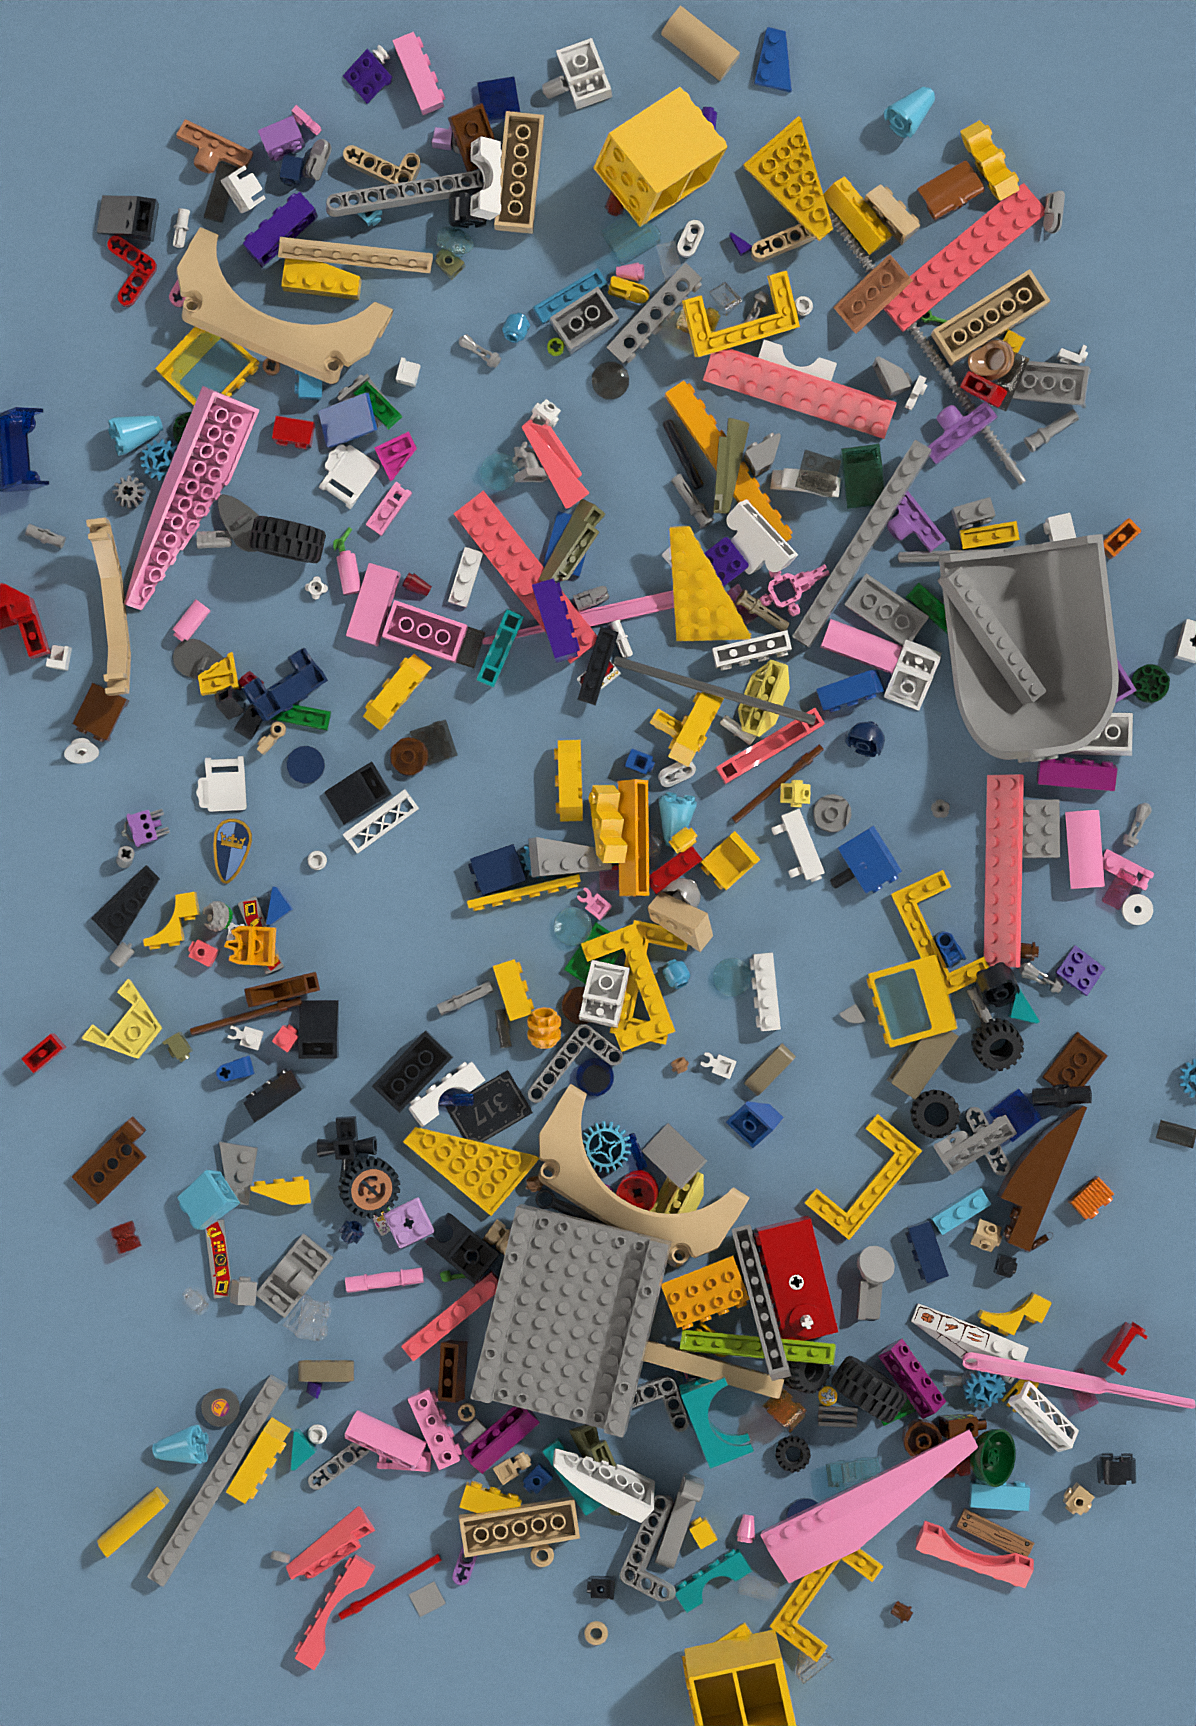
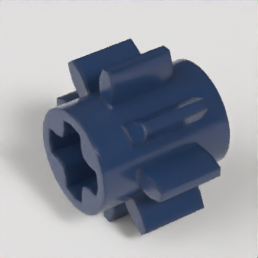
M346 1220L339 1230L342 1233L341 1239L348 1244L353 1242L357 1244L364 1235L362 1225L355 1220L350 1222Z

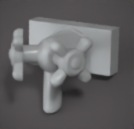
M523 442L520 447H514L513 468H525L514 474L515 482H544L549 479L544 468L540 467L534 449L526 448L527 442Z

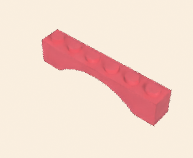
M816 708L807 712L816 716L814 725L794 720L717 766L715 769L724 784L726 785L824 726L825 723Z
M490 1271L446 1310L402 1344L401 1347L412 1361H415L496 1294L499 1279L493 1271Z
M925 1520L916 1538V1550L923 1554H930L938 1557L940 1560H947L960 1567H966L977 1573L992 1576L994 1579L1009 1582L1017 1587L1026 1588L1034 1570V1559L1018 1553L992 1556L970 1551L956 1543L942 1526Z
M355 1555L353 1559L349 1557L344 1566L347 1570L343 1576L339 1574L334 1583L337 1587L334 1592L329 1591L324 1600L327 1602L323 1609L319 1608L314 1616L317 1619L315 1624L308 1626L304 1633L307 1636L304 1642L300 1641L294 1650L297 1653L295 1659L313 1670L316 1669L326 1651L325 1628L331 1611L346 1595L364 1587L375 1569V1565L358 1555Z

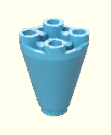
M159 416L113 417L108 420L110 427L108 432L110 438L116 441L115 450L118 456L131 452L158 435L160 431H163Z
M666 792L665 795L659 797L665 845L671 846L668 842L672 839L671 837L685 826L688 828L697 806L694 796L684 795L683 798L676 797V793Z
M192 1425L154 1443L153 1455L156 1459L191 1464L207 1462L206 1444L209 1442L208 1434L203 1433L199 1425Z

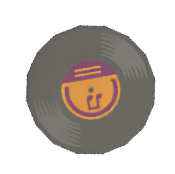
M217 1388L208 1392L203 1398L201 1409L208 1423L217 1427H224L233 1423L238 1417L240 1404L237 1395L233 1391L226 1388Z

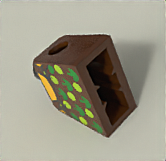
M972 1414L938 1415L939 1430L941 1435L947 1439L967 1430H970L973 1437H977L978 1430L987 1429L986 1419H977Z

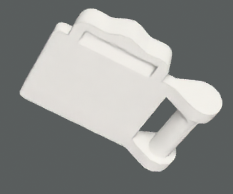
M340 444L329 453V458L325 463V469L329 473L319 488L323 491L327 490L346 503V507L351 509L380 468V465L353 446L348 445L346 447ZM331 480H335L354 493L353 496L350 498L331 485Z
M238 756L236 759L211 760V758H205L206 778L198 780V789L196 791L200 807L208 808L210 812L245 810L247 805L244 756ZM238 766L239 772L212 773V767Z

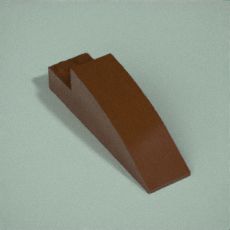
M1077 1104L1044 1129L1028 1145L1003 1180L996 1195L1017 1204L1010 1212L1009 1217L1011 1221L1009 1225H1005L1002 1232L1003 1240L1007 1243L1030 1252L1087 1107Z

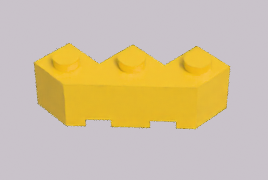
M979 120L961 130L960 134L968 153H972L975 159L974 163L981 176H985L988 181V188L991 193L1001 201L1019 191L1017 183L1019 178L1014 171L1011 172L1006 167L1004 161L1006 158L1005 153L1001 148L998 149L993 144L990 127L988 125L985 126Z
M413 654L409 659L407 657L403 659L399 665L401 668L392 679L388 678L382 685L384 689L375 700L371 699L365 706L367 711L363 717L380 731L391 721L397 710L408 700L414 689L425 679L432 668L416 654Z
M705 692L696 693L693 699L695 705L690 715L684 716L680 724L683 728L677 740L673 738L668 747L671 749L668 757L689 767L724 698Z
M558 740V748H554V760H558V775H555V787H559V802H556V814H560V822L583 821L581 740Z
M593 785L592 792L589 793L596 855L603 863H625L628 847L621 837L624 823L623 817L618 812L621 793L614 785Z

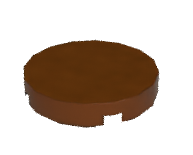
M412 737L402 738L391 748V764L400 774L415 775L421 772L427 765L429 758L428 750L419 739Z
M585 987L570 989L564 995L562 1001V1011L565 1017L575 1024L589 1023L579 1018Z

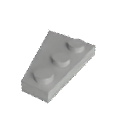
M219 1142L225 1180L240 1204L249 1205L250 1186H252L258 1148Z

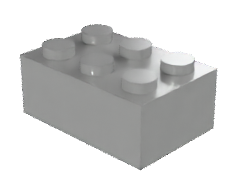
M596 287L550 317V323L570 354L617 325L619 318L599 287Z
M1023 800L1022 858H1059V800Z

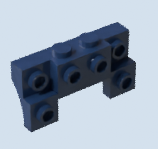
M301 648L287 657L295 671L269 688H265L260 678H255L241 687L248 701L255 706L263 721H268L281 711L290 710L293 707L292 704L305 700L310 692L328 681L324 672L313 661L306 648Z

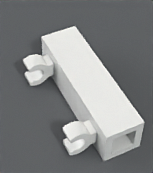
M800 809L780 816L783 824L771 828L773 835L784 831L787 832L800 867L788 871L790 878L803 874L805 880L810 879L811 882L822 879L821 874L825 872Z

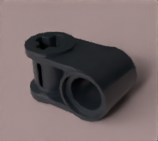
M253 704L247 708L234 728V731L248 740L254 737L263 721L258 715L254 717L253 709L255 706Z

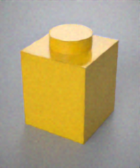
M699 1516L690 1522L689 1530L700 1549L718 1540L706 1517L701 1518Z

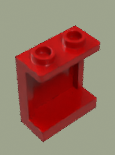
M1133 1321L1131 1325L1125 1322L1101 1358V1361L1121 1375H1124L1127 1369L1118 1361L1136 1334L1144 1339L1148 1338L1144 1334L1146 1330Z

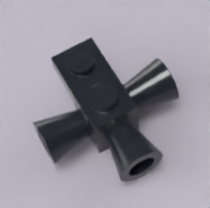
M356 1116L336 1118L337 1138L334 1141L319 1138L317 1140V1155L319 1158L335 1154V1160H342L340 1177H344L342 1172L349 1169L347 1167L349 1164H355L354 1160L359 1153L377 1154L376 1136L358 1140Z

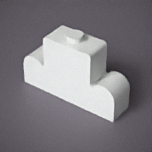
M747 499L738 503L728 514L726 519L727 525L732 530L738 531L731 539V542L749 565L745 570L747 574L758 571L764 564H766L767 569L771 572H778L789 566L798 556Z

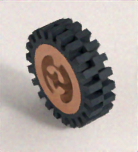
M364 1156L361 1157V1161L358 1159L354 1160L355 1164H349L347 1166L349 1169L342 1172L344 1177L339 1179L341 1185H338V1190L341 1192L339 1196L343 1204L356 1216L360 1215L361 1218L368 1216L372 1219L374 1215L380 1217L382 1216L381 1212L386 1214L389 1212L387 1208L389 1206L393 1208L394 1204L392 1202L394 1200L397 1201L399 1198L396 1195L401 1190L398 1187L400 1185V1181L397 1179L399 1177L398 1174L386 1161L378 1157L376 1159L373 1156H369V1159ZM363 1179L378 1192L376 1195L361 1182Z

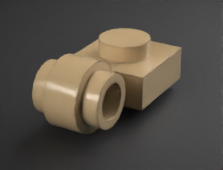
M273 723L270 728L272 734L268 737L264 736L257 743L259 745L257 750L261 754L265 755L277 740L286 734V726L283 723ZM280 726L281 732L276 733L275 729Z
M524 1451L514 1456V1463L509 1457L493 1467L502 1485L519 1475L517 1468L524 1470L532 1465L529 1455L525 1454Z

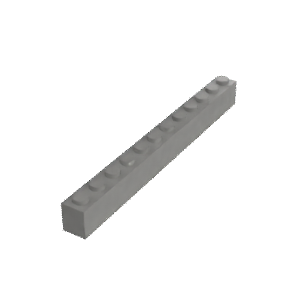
M914 440L792 636L793 639L808 648L811 647L931 455L932 449Z
M272 1374L269 1376L147 1577L162 1587L167 1583L288 1384Z

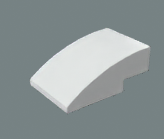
M592 38L556 51L576 109L612 97L611 87Z
M905 640L883 697L920 710L942 653Z
M592 960L583 994V1003L579 1015L580 1020L618 1028L630 968Z

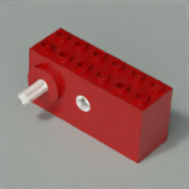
M807 1215L756 1228L757 1233H754L757 1247L761 1246L762 1251L758 1253L761 1264L766 1267V1270L763 1272L766 1284H770L771 1287L768 1291L771 1302L775 1304L773 1310L776 1321L780 1324L778 1328L781 1339L805 1341L838 1333L811 1218ZM793 1277H797V1278H798L796 1284H794V1283L792 1282V1281L794 1280Z

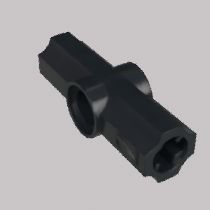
M1058 1084L1052 1088H1033L1032 1102L1033 1106L1054 1105L1057 1108H1066L1072 1104L1092 1103L1091 1086L1070 1087L1068 1084Z

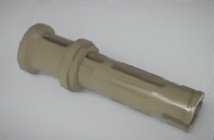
M746 589L739 593L735 604L742 605L750 614L755 613L780 632L786 631L789 622L762 605L761 600L749 595Z

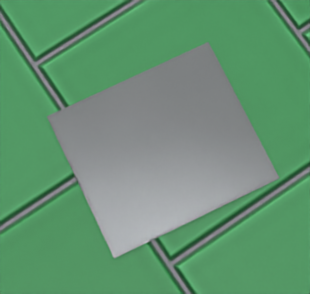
M435 1582L409 1595L420 1617L446 1604Z

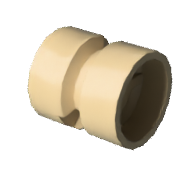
M496 1219L482 1240L489 1245H496V1250L505 1255L511 1229H505L506 1225Z

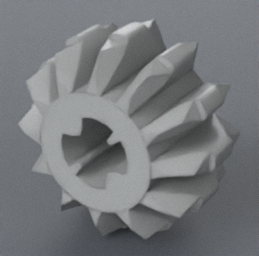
M130 475L127 476V481L121 477L120 481L122 484H114L119 488L113 490V494L117 495L114 498L115 501H120L121 507L127 503L128 509H131L132 503L138 507L137 500L144 501V498L140 495L146 494V491L142 490L144 484L138 483L139 479L137 477L133 481ZM128 488H130L131 490H134V491H131V492L133 493L131 496H129L128 494H125V493H127L126 490H127Z

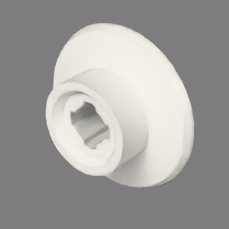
M85 738L75 739L64 752V756L68 761L77 764L91 762L99 755L98 748Z

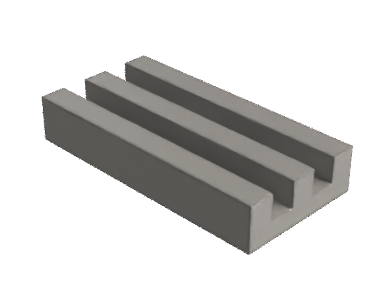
M819 1405L818 1426L857 1428L858 1408ZM823 1410L853 1412V1415L822 1413ZM822 1418L850 1419L853 1422L822 1421Z

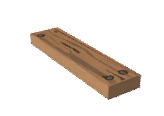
M964 1508L956 1524L957 1527L1011 1554L1018 1553L1028 1557L1035 1544L1033 1541Z

